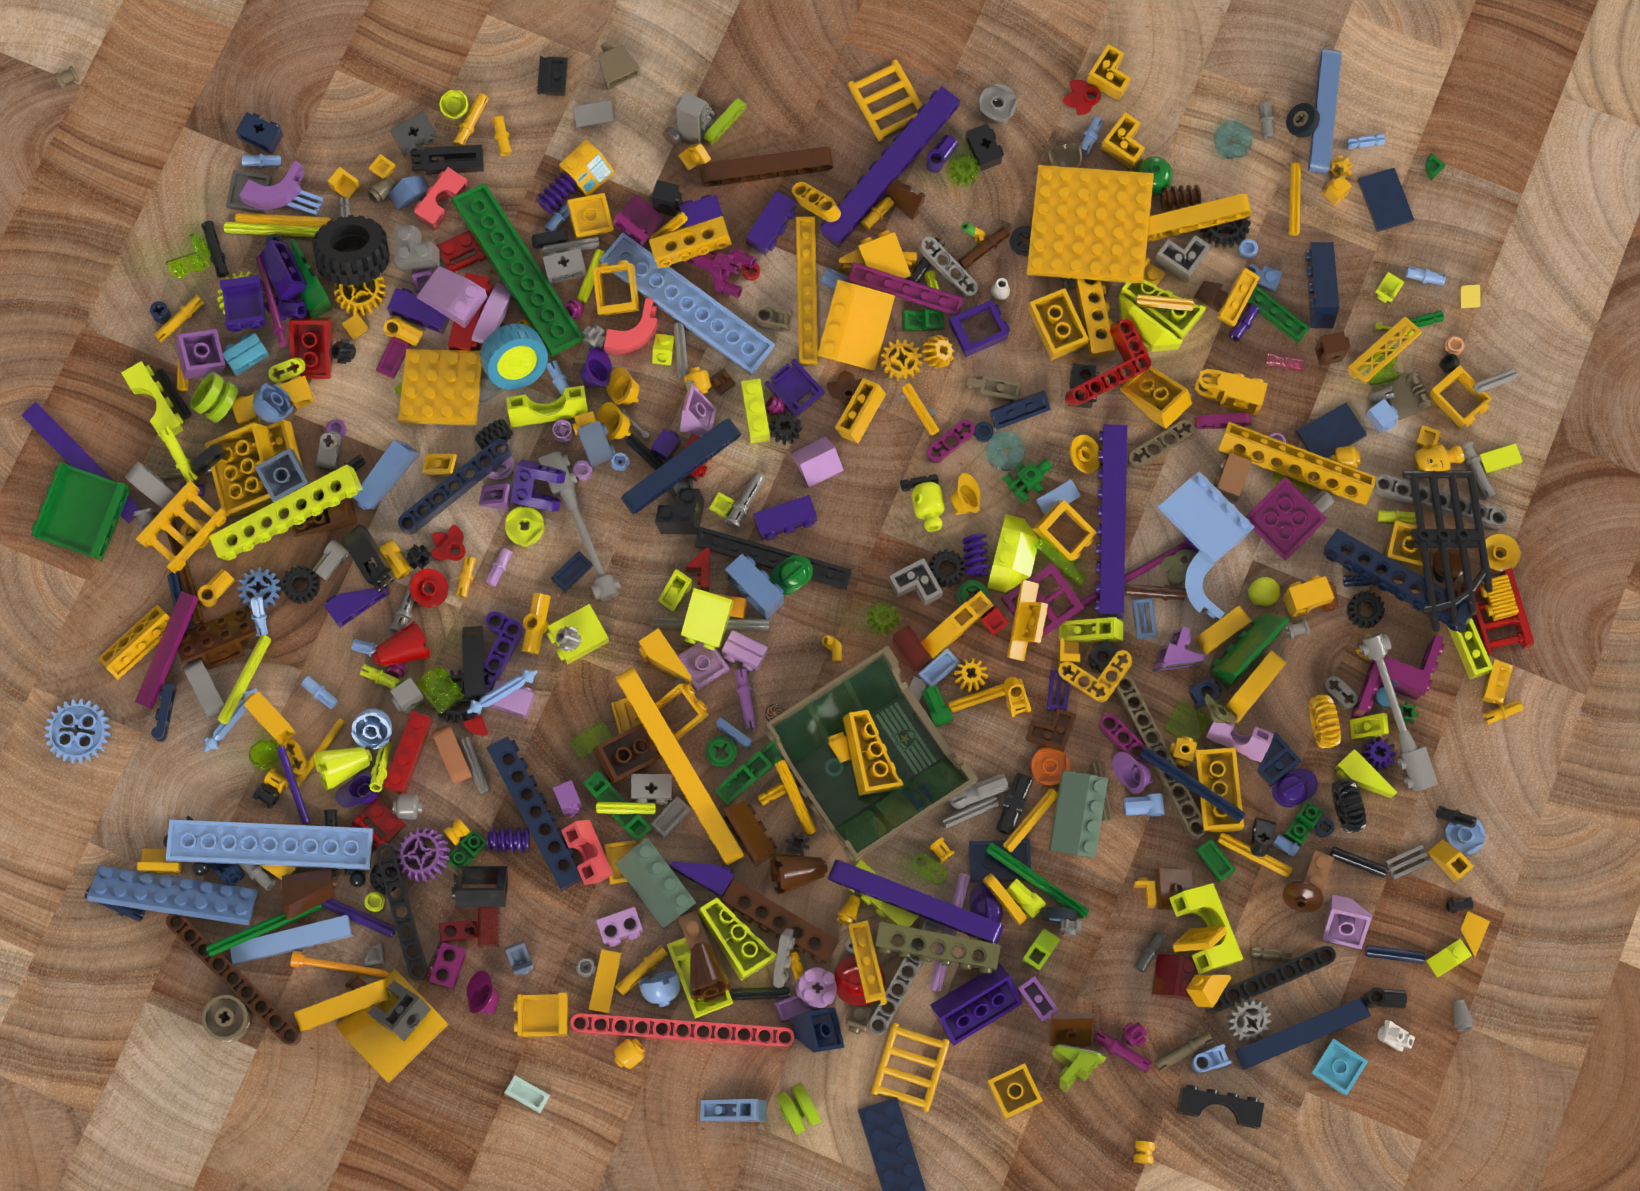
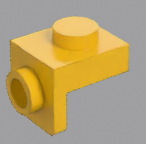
M1138 878V881L1133 883V888H1145L1146 908H1154L1157 902L1155 881H1150V878Z

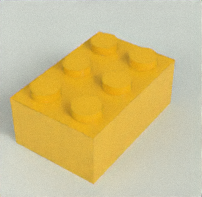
M1065 288L1029 303L1028 311L1051 361L1087 347L1088 336Z

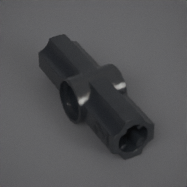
M1016 774L1010 793L1008 792L1004 801L1003 811L996 830L1008 835L1014 832L1018 817L1021 816L1027 801L1026 796L1033 778L1025 774Z

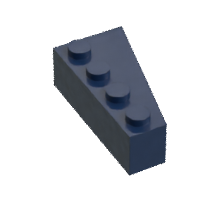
M1310 242L1309 249L1305 250V261H1308L1306 276L1309 280L1310 328H1334L1339 311L1334 242Z

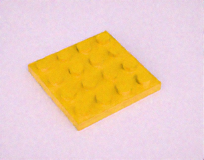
M406 349L398 422L406 424L477 425L483 372L480 362V351Z

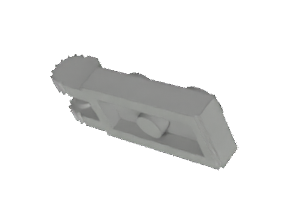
M788 928L780 935L773 984L777 988H782L790 975L788 969L791 965L792 957L789 954L790 949L792 950L794 947L795 938L793 937L794 930Z

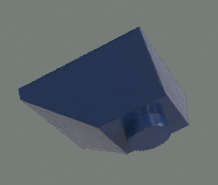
M835 1008L808 1011L790 1018L795 1038L812 1052L817 1053L845 1048Z

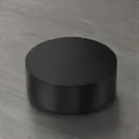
M1448 354L1441 359L1439 366L1443 372L1450 373L1459 366L1460 360L1455 354Z

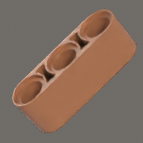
M449 724L431 732L453 784L471 778L472 774L451 725Z

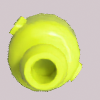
M934 482L921 483L915 486L911 492L914 512L917 518L925 520L924 527L928 532H935L940 530L943 525L942 520L939 518L945 510L943 493L940 486Z

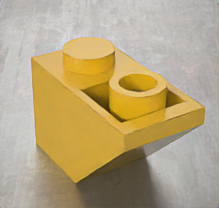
M1443 839L1427 852L1453 883L1474 867L1461 851Z

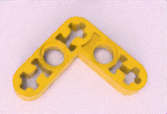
M1118 651L1098 679L1069 661L1060 664L1058 672L1065 681L1095 701L1105 702L1131 667L1133 659L1128 651ZM1126 655V659L1128 662H1123L1121 664L1120 669H1122V672H1120L1117 668L1112 667L1114 664L1118 667V665L1120 664L1119 657H1124ZM1071 667V671L1077 675L1074 682L1072 681L1074 679L1072 675H1064V668L1068 669ZM1110 671L1117 673V679L1113 682L1106 679V675ZM1081 677H1088L1090 683L1086 687H1081L1079 679ZM1094 682H1096L1094 686L1098 690L1104 688V696L1100 695L1099 697H1097L1098 694L1096 693V691L1091 689L1093 687Z

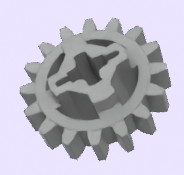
M1249 997L1247 1002L1241 998V1004L1235 1002L1236 1008L1229 1009L1232 1015L1226 1016L1229 1021L1227 1026L1230 1032L1240 1041L1244 1038L1246 1042H1249L1250 1037L1256 1041L1258 1034L1263 1037L1262 1031L1269 1030L1266 1024L1272 1021L1268 1017L1271 1015V1012L1267 1009L1268 1007L1258 998L1254 1001L1252 997Z

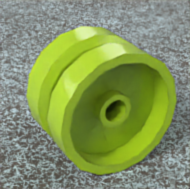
M211 372L206 375L196 388L190 402V407L199 414L205 412L207 419L217 423L232 407L238 394V387L230 381L223 382L222 376Z
M801 1082L791 1088L795 1098L794 1101H792L786 1091L775 1095L786 1123L790 1125L796 1136L805 1132L806 1126L802 1120L803 1117L811 1127L822 1122Z

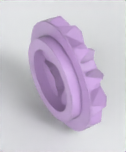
M497 449V453H503L505 451ZM512 456L502 463L504 468H498L496 472L493 470L487 476L499 481L508 478L513 473L514 468ZM490 458L483 460V466L490 463Z

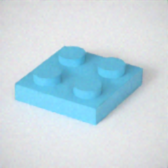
M1333 1038L1311 1074L1344 1096H1347L1368 1061Z

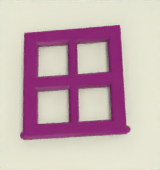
M1053 563L1027 581L1039 583L1051 574L1060 586V589L1045 599L1038 590L1036 601L1048 604L1064 592L1073 607L1057 617L1048 604L1047 617L1051 622L1044 626L1042 638L1085 608ZM1020 586L1006 596L1001 597L1014 617L1016 605L1013 600L1019 596Z

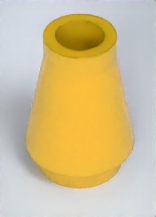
M841 732L828 737V744L839 762L842 763L850 760L847 736H844V733Z
M850 895L847 902L837 913V921L845 926L855 923L862 900L855 895Z

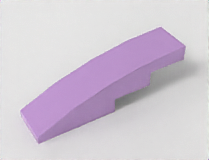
M496 283L473 332L472 341L483 344L485 339L498 329L501 322L504 321L512 300V296L504 284Z

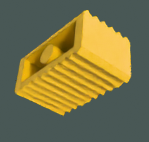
M1507 574L1491 578L1493 590L1490 593L1486 592L1483 581L1480 591L1482 597L1487 598L1488 605H1486V611L1489 617L1492 616L1493 621L1518 614L1519 611Z

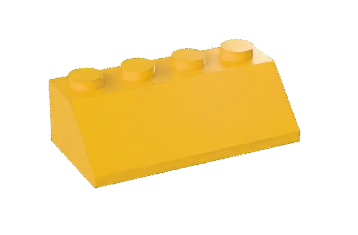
M1236 748L1196 750L1198 781L1242 810ZM1200 796L1203 831L1234 832L1241 831L1244 828L1243 819L1240 822L1236 821Z

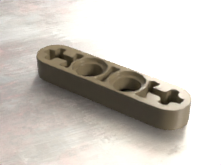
M1188 419L1181 420L1132 450L1128 457L1129 465L1135 469L1141 468L1187 440L1194 433V423ZM1182 425H1184L1185 427H1190L1188 431L1189 433L1184 431L1180 433V435L1178 436L1177 433L1182 430ZM1167 434L1173 435L1175 442L1171 444L1166 443L1164 436ZM1155 444L1159 451L1152 454L1148 451V446ZM1142 449H1143V450H1144V453H1145V456H1143V457L1140 459V463H1139L1138 461H1135V462H1134V461H1133L1134 455H1135L1136 457H1139L1140 455L1143 454V451H1142Z

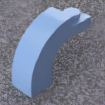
M1199 551L1190 562L1186 572L1185 587L1187 596L1199 613L1206 607V613L1214 620L1216 617L1221 619L1225 612L1211 602L1203 590L1204 577L1214 564Z

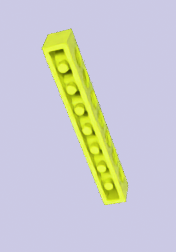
M345 465L210 535L209 538L217 557L230 561L235 559L237 554L252 550L256 544L265 543L271 540L272 536L287 532L289 527L304 523L306 518L317 516L324 509L337 506L341 500L356 496L358 491L363 488L354 468ZM341 483L340 490L336 492V486ZM324 493L323 498L318 500L319 495ZM306 501V507L301 510V505ZM289 510L288 517L284 519L285 512ZM272 519V524L267 527V522ZM254 528L255 532L250 536V531ZM237 537V543L233 545L232 542Z

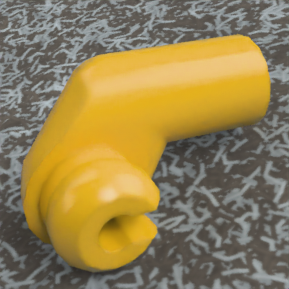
M825 635L822 638V644L832 651V662H842V644L832 635Z

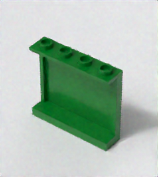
M60 461L59 466L54 470L52 484L46 490V499L40 505L39 517L32 525L31 535L37 539L103 561L131 488L124 483H117Z

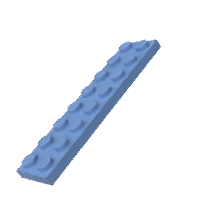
M98 866L87 899L97 903L249 925L259 896V890Z

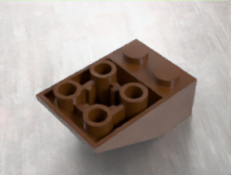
M341 483L336 486V492L340 490ZM324 493L319 495L318 500L323 498ZM345 498L337 506L328 507L321 514L306 518L304 523L293 525L294 536L298 537L338 530L357 524L352 498ZM306 501L301 505V510L306 507Z

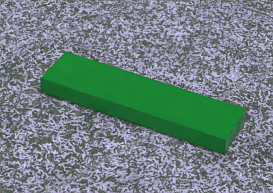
M1255 286L1247 304L1257 306L1260 309V315L1298 344L1310 330V327L1259 286Z

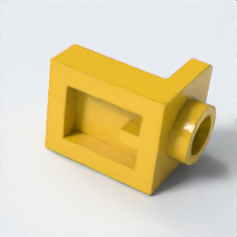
M701 143L691 144L678 154L679 159L687 170L693 169L698 164H706L711 160Z
M1147 257L1144 280L1155 284L1157 287L1166 273L1151 264V259Z

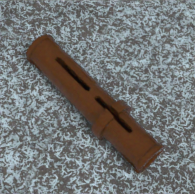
M1002 226L992 235L986 236L983 242L958 259V263L966 270L987 252L996 249L998 244L1011 236L1010 232L1005 226Z
M1126 584L1125 596L1161 598L1163 601H1167V599L1185 601L1186 588L1168 587V585L1160 587ZM1137 590L1154 591V593H1151V592H1138ZM1158 592H1169V593H1175V594H1166V593H1158Z

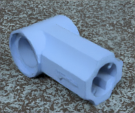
M1148 794L1145 797L1124 798L1125 816L1147 815L1154 817L1165 815L1163 794Z

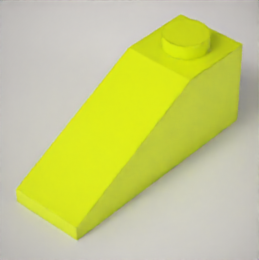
M1115 617L1066 621L1059 626V640L1064 638V641L1103 643L1107 639L1110 643L1123 642L1124 622Z
M1355 749L1334 768L1340 779L1350 778L1358 787L1388 798H1392L1397 793Z

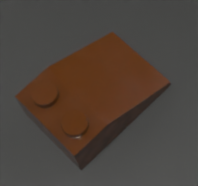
M642 723L592 749L611 785L662 758Z

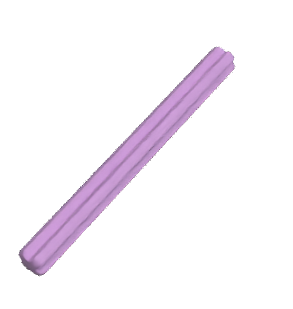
M959 874L952 905L963 908L971 878L969 875ZM945 926L944 934L956 935V930ZM940 945L939 953L943 952L942 945ZM936 960L929 987L937 992H940L947 970V966L939 964V960Z

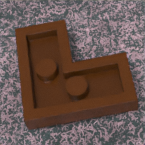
M1057 708L1051 726L1032 720L1026 741L1064 752L1076 720V714Z

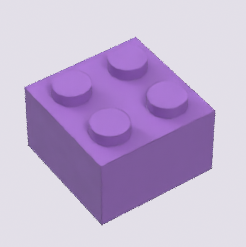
M217 329L178 334L175 346L184 379L203 377L211 372L223 373L226 364Z

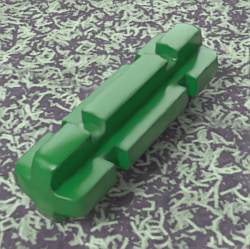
M1439 310L1433 314L1428 313L1417 316V318H1409V320L1416 326L1423 327L1434 324L1433 322H1442L1444 314Z

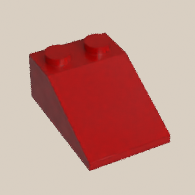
M332 317L290 319V358L298 357L305 362V370L298 376H305L306 379H330L332 366L331 349L333 346ZM298 364L291 366V370L299 368Z

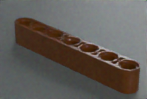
M819 147L708 162L700 166L703 186L713 187L831 170L834 166L831 149L829 147Z

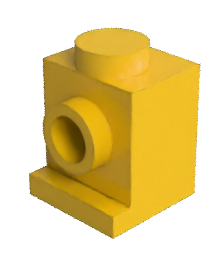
M1341 175L1338 179L1333 178L1326 185L1327 188L1322 191V194L1336 206L1349 194L1352 185Z

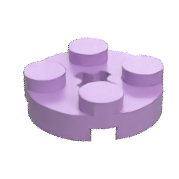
M818 967L803 972L796 983L797 996L799 999H802L804 1005L808 1008H824L831 1004L836 996L835 976L831 972ZM818 984L821 990L816 993L812 986Z

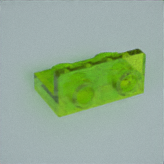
M441 666L430 668L416 682V685L439 714L444 713L456 700H461L464 697L461 693V688L450 679L447 670Z

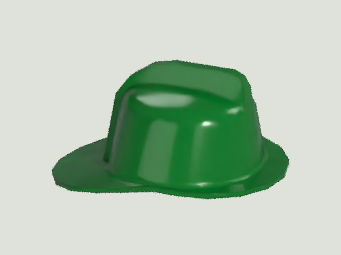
M792 555L772 570L769 581L773 585H779L784 591L783 595H790L811 579L813 574L812 564L805 556Z

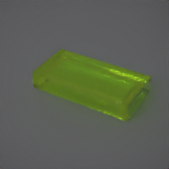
M604 721L573 738L569 743L578 758L581 759L593 752L592 749L597 745L613 738Z

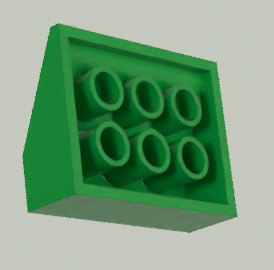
M1265 613L1262 617L1258 615L1251 623L1253 627L1249 631L1245 629L1238 636L1240 641L1236 645L1232 643L1224 651L1226 653L1224 658L1218 657L1211 665L1213 669L1210 674L1228 689L1279 636L1290 620L1287 617Z

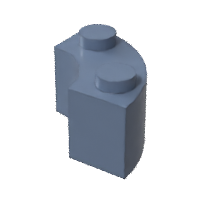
M598 420L577 429L584 452L592 468L610 461L613 454H616L612 443L608 444L605 435L609 433L604 423L600 424Z

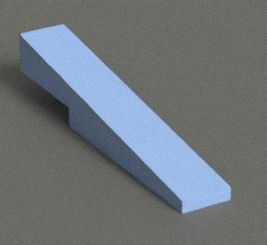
M348 915L250 939L230 948L232 963L235 965L353 937L350 919Z

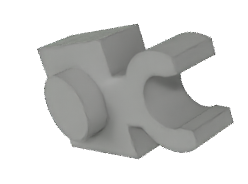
M1065 919V921L1060 922L1059 931L1064 932L1066 936H1076V933L1079 934L1081 932L1082 923L1078 920L1070 921Z

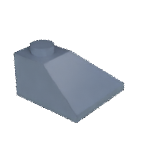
M289 448L255 466L273 502L309 484L303 466L293 449Z

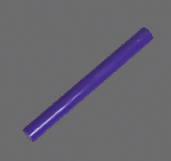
M284 745L277 747L276 749L302 824L309 823L310 819Z

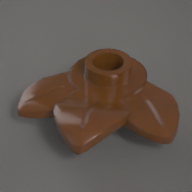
M843 371L838 376V382L827 383V390L832 397L839 398L847 406L862 379L855 380L852 373Z

